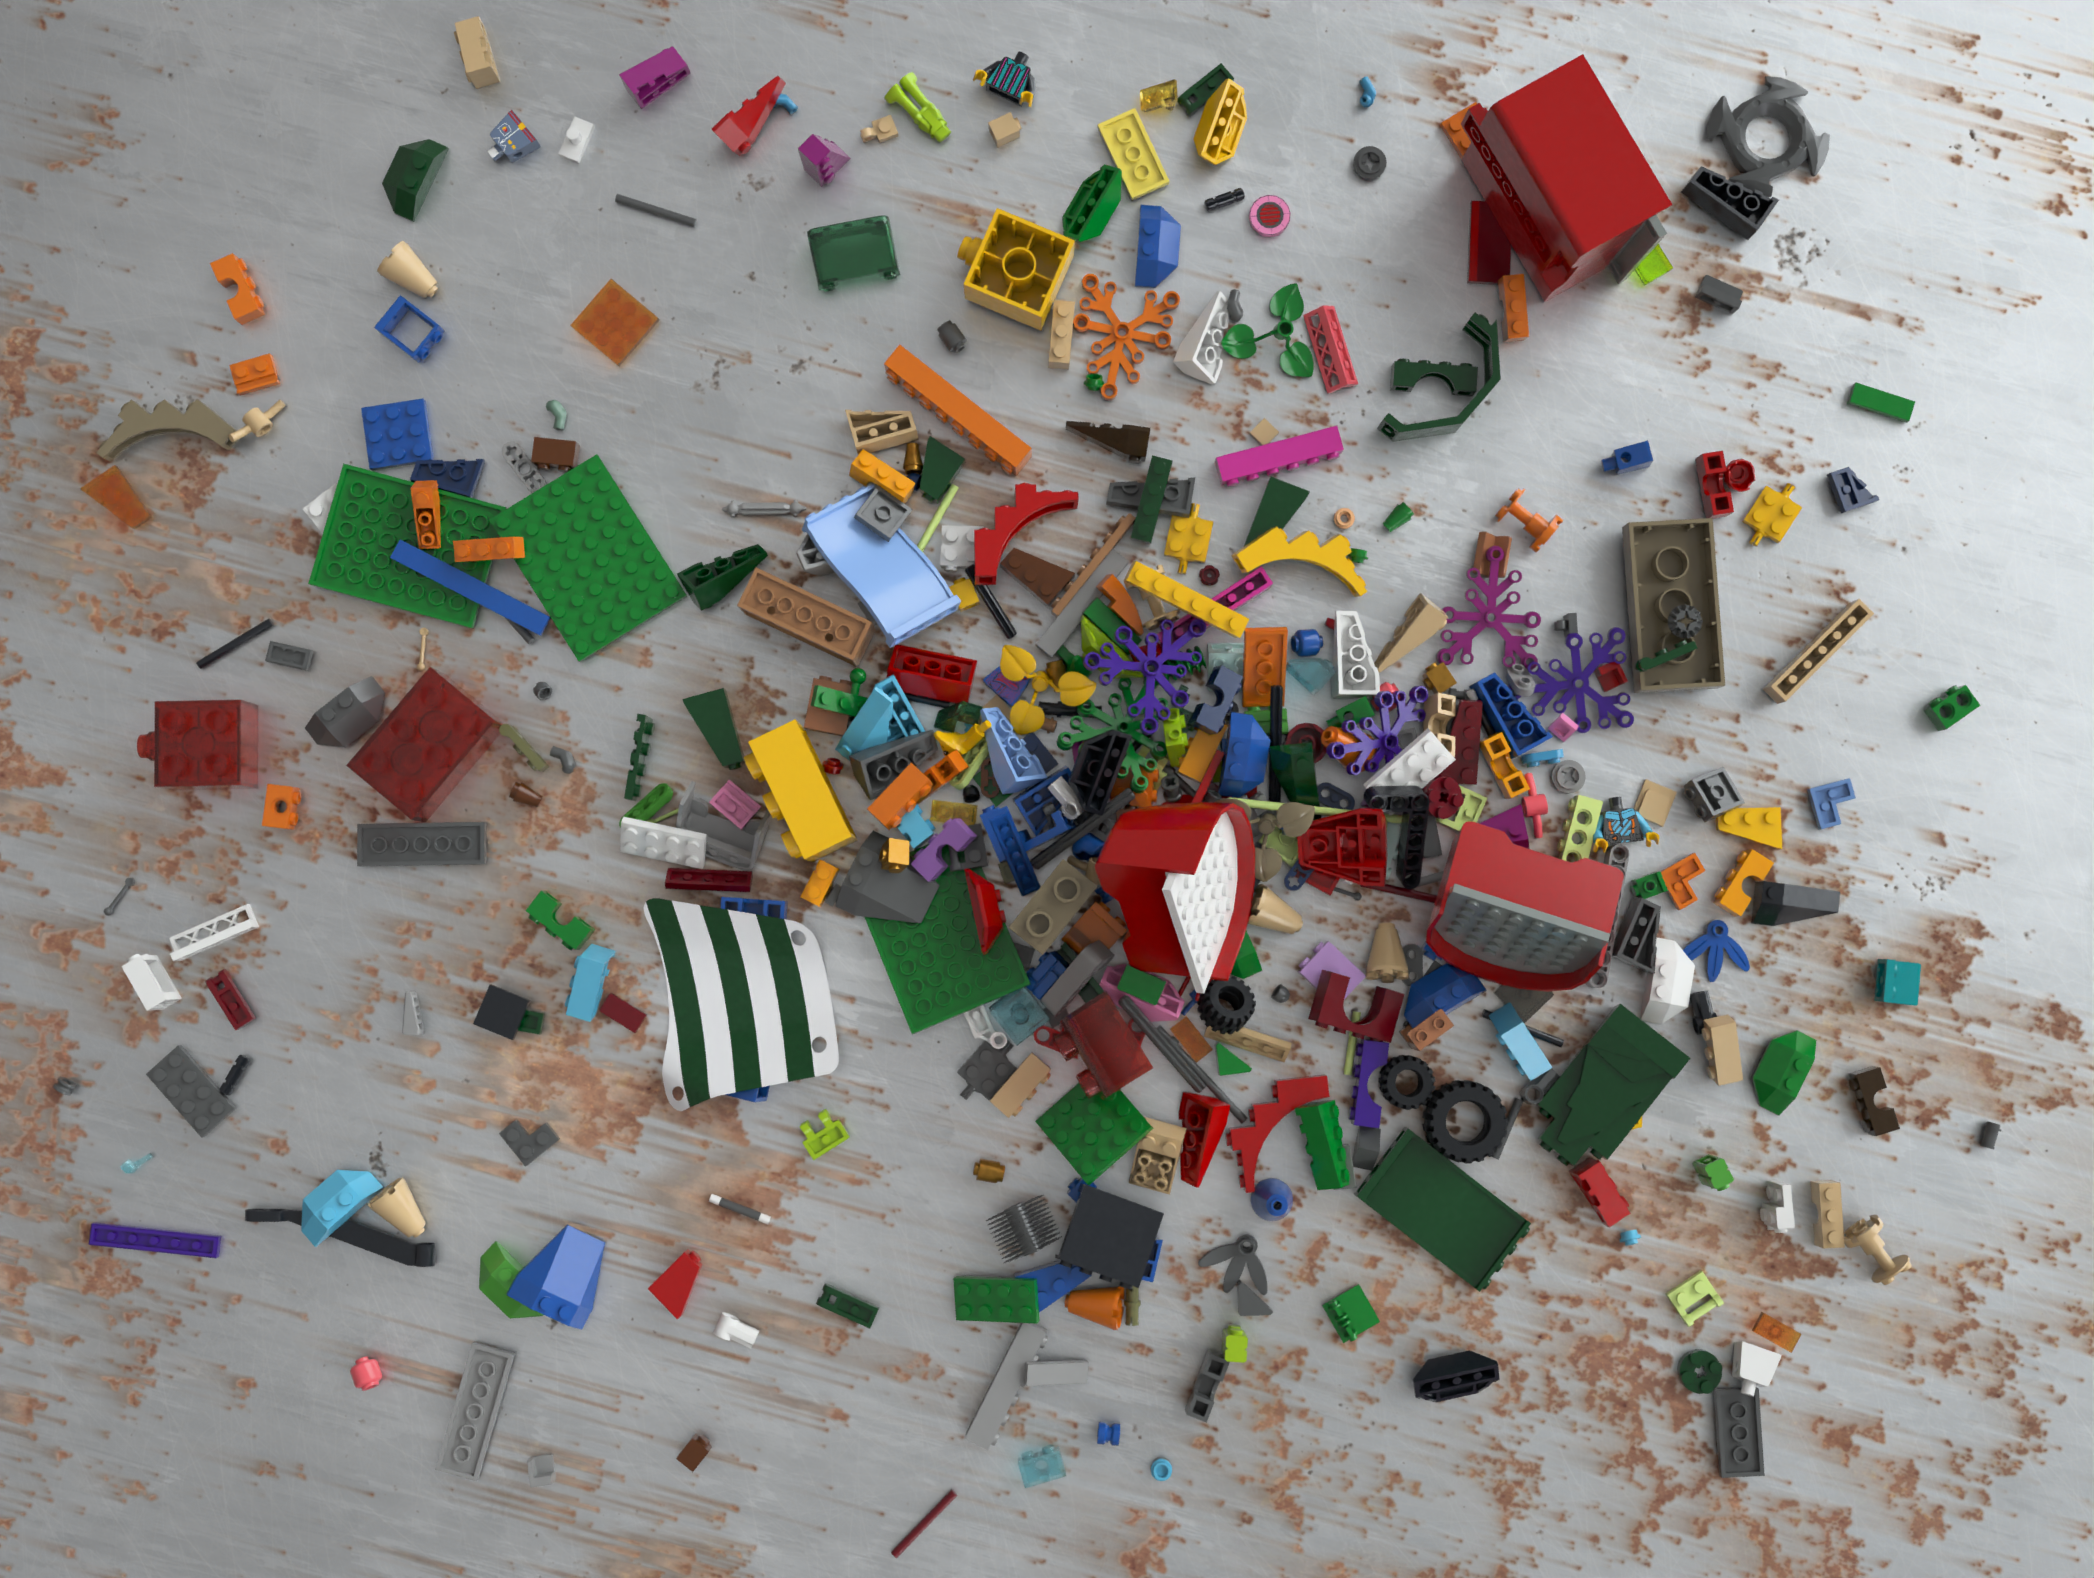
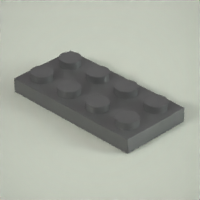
M182 1045L174 1048L146 1073L149 1079L201 1138L210 1133L236 1109L234 1104L220 1091L219 1087Z
M1757 1387L1754 1397L1740 1393L1741 1388L1714 1389L1719 1476L1721 1478L1765 1476L1759 1388Z

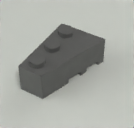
M1633 897L1614 941L1613 958L1646 973L1655 974L1654 959L1655 953H1657L1656 937L1659 932L1661 906L1643 898Z

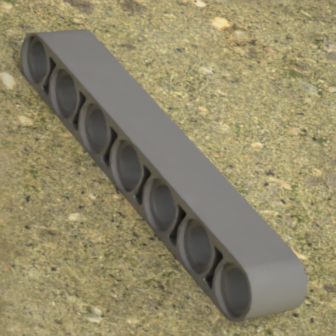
M1622 844L1611 845L1605 852L1603 864L1620 869L1623 872L1624 878L1603 966L1596 972L1600 980L1597 984H1594L1591 978L1585 983L1591 988H1602L1608 981L1629 860V850ZM1616 848L1621 851L1620 859H1616L1613 856V851Z

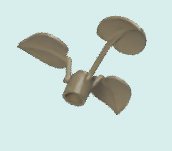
M1226 798L1214 802L1234 803L1244 809L1248 819L1251 817V808L1241 800ZM1287 802L1279 807L1276 817L1271 813H1265L1261 818L1257 817L1249 821L1250 824L1258 823L1259 831L1264 834L1262 849L1255 847V878L1262 882H1267L1281 869L1282 857L1279 852L1273 848L1266 849L1268 835L1274 831L1275 826L1278 828L1283 827L1284 833L1289 837L1303 835L1312 824L1315 813L1314 806L1298 802Z

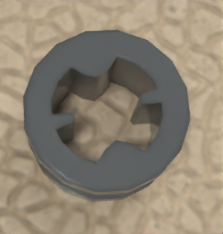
M60 1076L57 1079L58 1083H55L53 1088L64 1095L70 1096L72 1094L71 1089H75L77 1085L73 1081Z

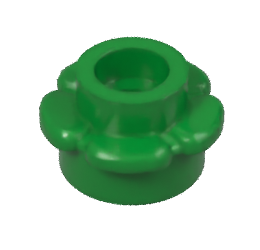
M1086 375L1084 385L1088 387V390H1100V387L1104 384L1102 375Z
M1351 548L1352 552L1348 554L1352 562L1363 563L1364 560H1368V551Z

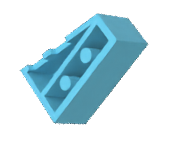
M591 944L581 956H577L574 963L576 974L572 976L569 987L572 988L571 995L569 994L565 1001V1007H567L566 1015L591 1022L596 1016L604 991L602 989L604 979L610 971L607 969L608 963L614 957L615 950Z
M1510 1002L1489 1015L1499 1032L1496 1034L1497 1039L1502 1046L1505 1044L1508 1046L1506 1052L1512 1061L1515 1059L1518 1061L1516 1067L1522 1076L1526 1074L1530 1081L1553 1068Z

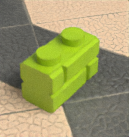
M1228 1325V1328L1222 1330L1223 1342L1221 1353L1227 1362L1244 1363L1247 1361L1246 1348L1248 1338L1244 1330L1241 1329V1326Z

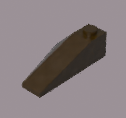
M1066 421L1067 431L1124 459H1129L1128 461L1131 463L1139 464L1141 461L1145 462L1150 428L1124 424L1122 428H1116L1108 423L1095 427V424L1091 422Z

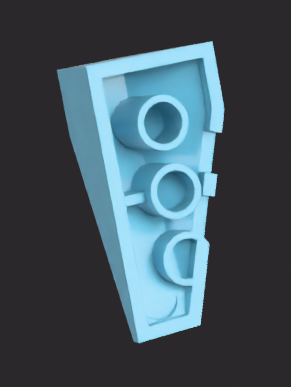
M876 687L842 736L835 750L850 761V755L887 743L888 736L890 735L889 721L892 719L893 699Z

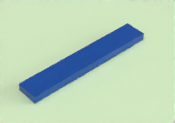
M1005 806L987 814L1021 896L1039 890L1040 884L1008 807Z

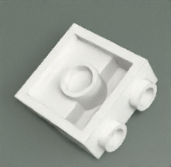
M942 525L941 568H945L947 572H956L957 569H966L974 564V530L984 528V526Z
M1778 1180L1768 1181L1766 1194L1770 1202L1762 1203V1208L1760 1209L1761 1220L1767 1225L1768 1230H1774L1775 1233L1788 1232L1789 1228H1795L1791 1184Z

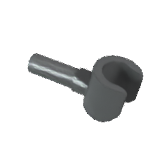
M1048 802L1042 806V810L1050 830L1054 828L1051 814L1056 812V809L1052 802Z

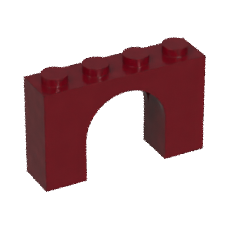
M1322 970L1308 1019L1316 1021L1315 1026L1327 1029L1328 1025L1334 1026L1333 1031L1346 1034L1347 1030L1351 1031V1036L1364 1040V1037L1368 1036L1371 1037L1370 1041L1391 1043L1405 994L1376 986L1373 1001L1367 1015L1359 1021L1351 1022L1346 1016L1343 1006L1350 977Z

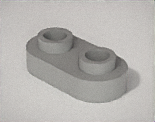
M1514 664L1512 667H1508L1506 679L1513 691L1523 697L1533 695L1536 684L1528 670L1522 664Z

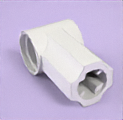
M1062 776L1048 787L1050 792L1062 804L1061 810L1066 818L1073 820L1085 811L1081 808L1072 788Z
M722 1312L713 1333L722 1339L733 1340L751 1349L759 1330L740 1322L737 1317L729 1313Z

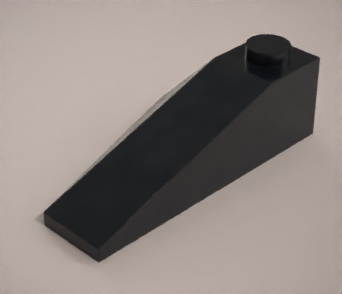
M1767 881L1755 882L1751 924L1776 926L1838 913L1840 892Z

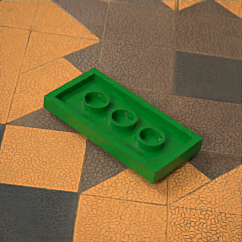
M956 1276L953 1278L956 1320L1036 1324L1040 1321L1037 1278Z

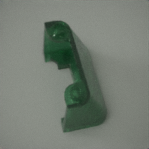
M886 215L817 227L807 231L819 290L825 292L833 291L839 284V281L879 274L885 280H891L900 275L890 219Z

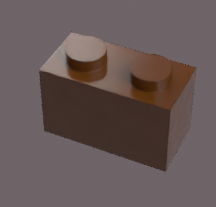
M534 437L531 462L540 470L558 468V471L567 473L578 466L580 445L576 441Z

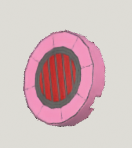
M1266 195L1253 203L1249 212V221L1253 230L1258 232L1259 235L1275 237L1287 228L1291 213L1289 206L1283 199L1274 195Z

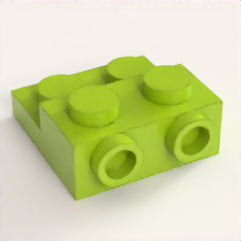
M1170 708V716L1167 720L1163 721L1170 764L1171 767L1180 766L1179 758L1185 754L1184 746H1188L1187 733H1183L1182 728L1186 727L1185 716L1180 715L1179 709ZM1162 711V717H1166V712Z

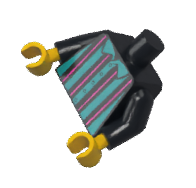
M1020 51L1014 60L1004 57L1001 61H996L983 70H976L973 81L976 79L981 80L980 86H984L985 81H987L986 91L1022 107L1023 102H1028V107H1031L1036 93L1035 78L1031 75V68L1026 66L1029 56Z

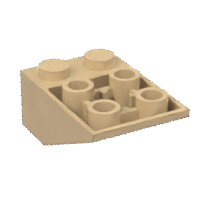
M1145 1117L1154 1129L1137 1144L1129 1183L1170 1195L1187 1128Z

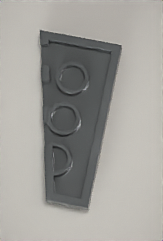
M1195 477L1188 478V480L1169 479L1159 513L1189 518ZM1145 482L1110 483L1106 505L1138 510Z

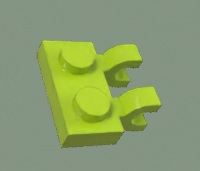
M827 1109L818 1113V1117L825 1126L820 1131L815 1133L808 1120L800 1124L801 1130L807 1137L802 1143L813 1160L850 1138L840 1119L833 1122Z

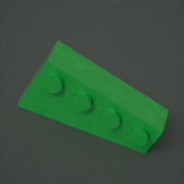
M1335 1100L1311 1102L1294 1108L1296 1116L1300 1115L1303 1123L1299 1125L1301 1134L1305 1133L1307 1137L1305 1148L1307 1154L1312 1156L1313 1159L1310 1166L1317 1190L1338 1189L1349 1185L1350 1173L1346 1168V1151L1342 1144L1343 1132L1339 1126V1109Z

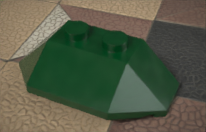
M430 139L399 146L382 182L396 215L412 222L415 221L449 150L448 147Z

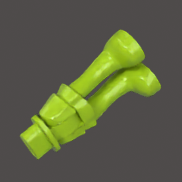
M910 72L902 77L899 85L895 84L887 92L884 99L889 104L896 102L900 104L912 117L914 123L919 125V129L930 134L931 138L935 137L941 143L951 134V131L946 126L947 122L943 119L940 110L936 109L935 105L918 88L916 75ZM901 87L905 91H907L922 107L920 111L906 96Z

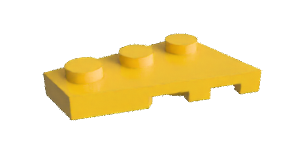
M1781 807L1735 808L1716 818V830L1781 850Z

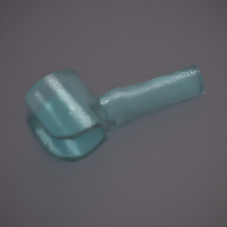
M149 1153L135 1163L128 1159L120 1168L125 1173H134L141 1164L153 1158V1155Z

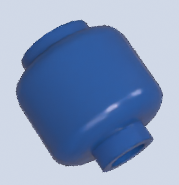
M1315 629L1297 630L1294 636L1291 637V649L1300 657L1316 656L1320 648L1323 647V637Z

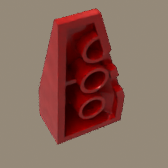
M776 76L757 91V97L743 101V106L736 113L732 110L727 113L712 128V131L734 153L739 156L746 154L758 137L786 82L779 76Z
M1183 1092L1179 1120H1182V1127L1187 1129L1183 1141V1152L1180 1154L1181 1180L1196 1188L1200 1186L1226 1127L1230 1110L1229 1104L1214 1097Z

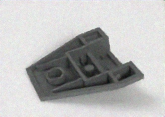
M872 831L860 847L842 883L836 907L854 916L921 924L940 885L935 880L928 882L911 865L914 860L910 856L909 865L900 873H890L889 870L881 869L882 862L879 861L880 850L889 838Z

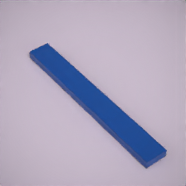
M401 539L390 557L540 636L551 617Z

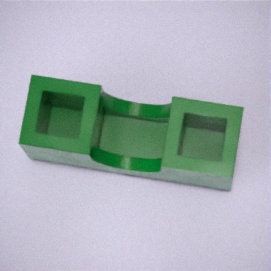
M541 890L525 910L530 914L528 918L536 924L542 923L546 926L545 931L553 937H560L563 940L562 944L569 950L573 948L580 950L595 929L580 917H574L569 924L561 925L557 921L556 912L562 903L547 891Z

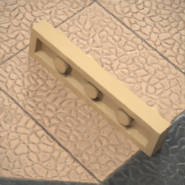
M1209 1026L1206 1027L1204 1037L1281 1062H1285L1292 1044L1244 1027L1233 1034H1228V1032L1220 1034L1219 1030L1214 1032L1212 1027Z

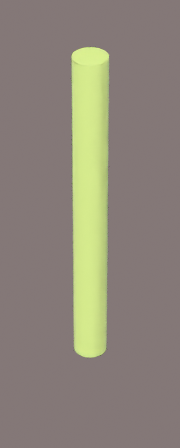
M951 484L917 545L922 552L959 489L954 484Z

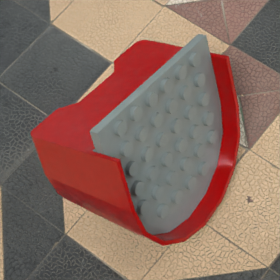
M1468 821L1463 824L1452 842L1427 928L1426 943L1438 957L1457 969L1486 981L1518 989L1546 992L1572 990L1587 983L1603 966L1623 883V872L1616 867L1588 858L1571 863L1513 844L1504 831Z

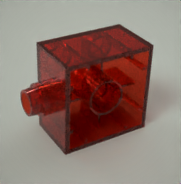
M244 700L155 701V731L140 735L137 740V752L140 758H148L150 761H154V787L169 790L258 789V705Z

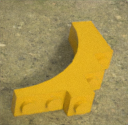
M1277 526L1269 529L1231 555L1242 573L1249 572L1262 564L1275 560H1299L1320 566L1332 573L1345 584L1354 597L1362 596L1367 592L1365 581L1361 576H1357L1354 571L1355 566L1353 562L1345 557L1352 552L1349 548L1351 545L1348 539L1341 534L1334 535L1319 546L1317 536L1309 530L1303 531L1287 542L1286 533Z

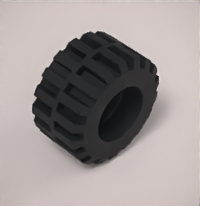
M1234 976L1229 978L1228 981L1211 980L1207 985L1205 993H1201L1197 1002L1199 1005L1197 1011L1201 1013L1199 1017L1201 1021L1205 1020V1025L1207 1027L1211 1026L1214 1032L1217 1030L1220 1031V1034L1238 1032L1255 1011L1256 1001L1253 1000L1255 997L1254 993H1250L1251 988L1245 986L1243 980L1238 981L1237 977ZM1219 999L1228 1001L1234 1011L1224 1008Z
M1399 1055V1057L1391 1058V1061L1384 1065V1069H1381V1078L1378 1080V1083L1381 1085L1379 1089L1383 1093V1097L1390 1104L1398 1108L1411 1110L1412 1108L1418 1109L1420 1105L1424 1106L1427 1103V1099L1432 1098V1090L1435 1091L1436 1087L1433 1086L1434 1082H1436L1435 1077L1432 1075L1434 1072L1420 1058L1410 1055ZM1408 1069L1416 1073L1418 1086L1413 1093L1404 1095L1398 1092L1395 1082L1398 1074Z

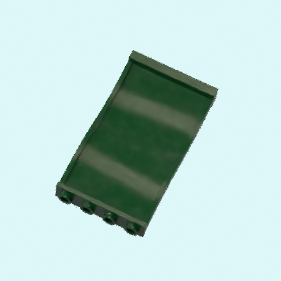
M1407 1127L1403 1128L1354 1193L1360 1200L1479 1292L1489 1286L1491 1276L1494 1272L1501 1270L1504 1265L1503 1260L1507 1255H1511L1515 1251L1518 1240L1524 1238L1530 1230L1529 1226L1531 1223Z

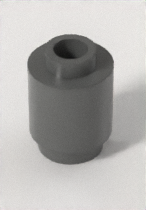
M951 320L943 323L937 329L939 332L938 336L950 352L955 351V353H958L965 348L966 345L964 343L967 339Z

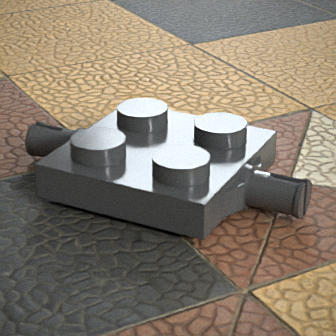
M984 1040L957 1071L968 1084L960 1094L965 1100L974 1091L981 1093L990 1100L1016 1071L1017 1067L1006 1056L1011 1048L1014 1047L1010 1041L1007 1040L1003 1048L996 1049Z

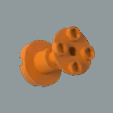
M1518 488L1509 498L1512 502L1508 507L1506 505L1502 506L1495 516L1498 518L1497 522H1499L1507 512H1510L1525 524L1523 529L1535 538L1529 548L1536 553L1540 549L1539 546L1541 544L1544 545L1557 530L1558 525L1563 522V519L1555 515L1548 522L1537 512L1534 515L1517 502L1526 490Z

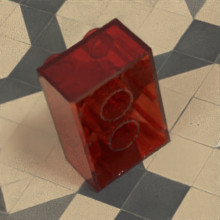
M429 667L346 766L411 820L426 823L500 735L499 728L505 723L446 674Z

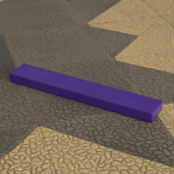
M95 1222L91 1223L89 1245L208 1258L219 1257L221 1236Z

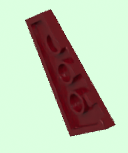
M1460 700L1452 723L1450 736H1455L1454 758L1456 760L1439 775L1451 777L1458 784L1477 785L1483 704L1481 700Z

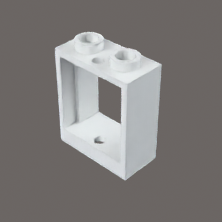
M136 954L127 959L128 963L121 966L147 1011L164 1010L182 999L157 955Z

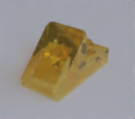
M1173 79L1140 90L1141 111L1149 112L1162 107L1172 111L1178 101L1177 80Z

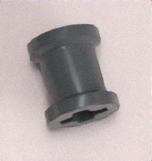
M1175 775L1165 776L1161 780L1164 799L1170 803L1177 802L1182 797V791L1179 788V778Z

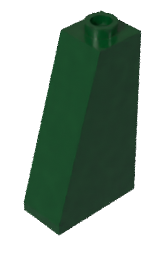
M1270 477L1244 546L1273 527L1278 526L1279 529L1283 530L1307 499L1310 491Z
M721 688L683 699L684 705L722 766L725 768L729 767V770L741 768V764L745 763L744 753L727 691Z

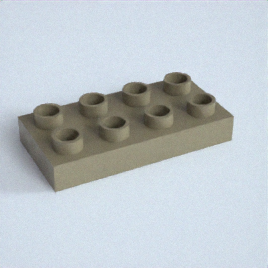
M1713 518L1627 523L1622 527L1634 693L1718 689L1725 686ZM1686 604L1694 606L1697 611L1701 612L1700 615L1703 622L1701 630L1695 636L1679 638L1669 629V614L1677 606ZM1685 615L1683 619L1677 622L1684 623L1687 628V624L1693 622V620L1687 619ZM1686 640L1687 643L1695 641L1698 649L1647 671L1638 672L1634 667L1636 661L1644 657L1653 659L1656 657L1654 653L1665 648L1669 652L1675 649L1674 644Z

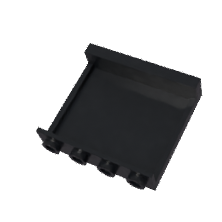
M1080 1183L1078 1189L1080 1195L1059 1255H1055V1258L1060 1259L1059 1264L1072 1268L1073 1264L1079 1266V1271L1088 1275L1096 1272L1100 1274L1099 1279L1110 1283L1112 1279L1118 1280L1121 1287L1130 1290L1132 1286L1139 1288L1164 1213Z

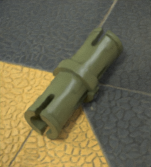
M1132 1286L1131 1290L1126 1288V1300H1124V1306H1126L1125 1325L1130 1326V1323H1132V1326L1139 1325L1138 1310L1141 1300H1139V1288Z

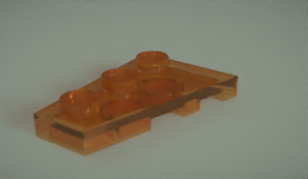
M116 465L80 488L133 529L138 528L153 518Z

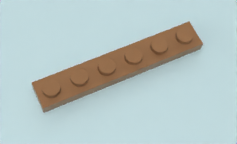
M1129 513L1126 517L1122 516L1116 523L1118 528L1114 533L1109 532L1103 539L1105 543L1103 547L1095 549L1090 556L1091 562L1087 566L1084 564L1077 572L1079 577L1076 581L1073 582L1071 580L1064 589L1066 592L1062 598L1057 597L1051 605L1053 608L1051 614L1057 618L1101 562L1131 528L1136 517Z

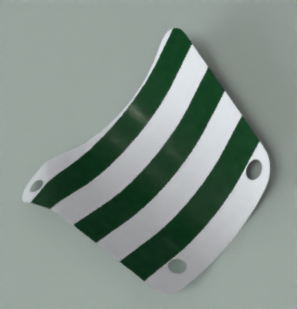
M652 898L645 902L643 907L645 917L652 929L660 951L667 985L669 1032L663 1060L662 1076L667 1099L674 1109L684 1111L720 1095L827 1075L836 1069L839 1063V1051L826 970L818 942L814 934L807 927L796 921L660 898ZM795 930L802 931L806 937L805 943L801 946L794 944L791 940V933ZM817 1037H822L827 1042L826 1049L821 1053L815 1052L812 1048V1042ZM677 1086L681 1087L684 1091L683 1098L680 1101L675 1100L672 1094V1090Z

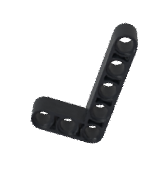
M1419 786L1369 787L1365 790L1363 797L1370 809H1382L1383 812H1403L1396 876L1406 889H1414L1420 884L1429 798ZM1379 797L1378 800L1372 802L1374 798Z

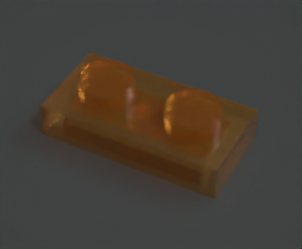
M1187 1016L1170 1028L1171 1032L1196 1063L1213 1050Z

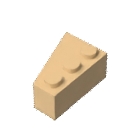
M479 16L456 22L454 36L457 43L460 44L461 51L459 53L465 66L468 82H472L476 89L499 83L500 79L484 24Z
M845 410L858 455L862 449L873 453L919 440L911 411L884 410V412H872L871 410H865V412Z

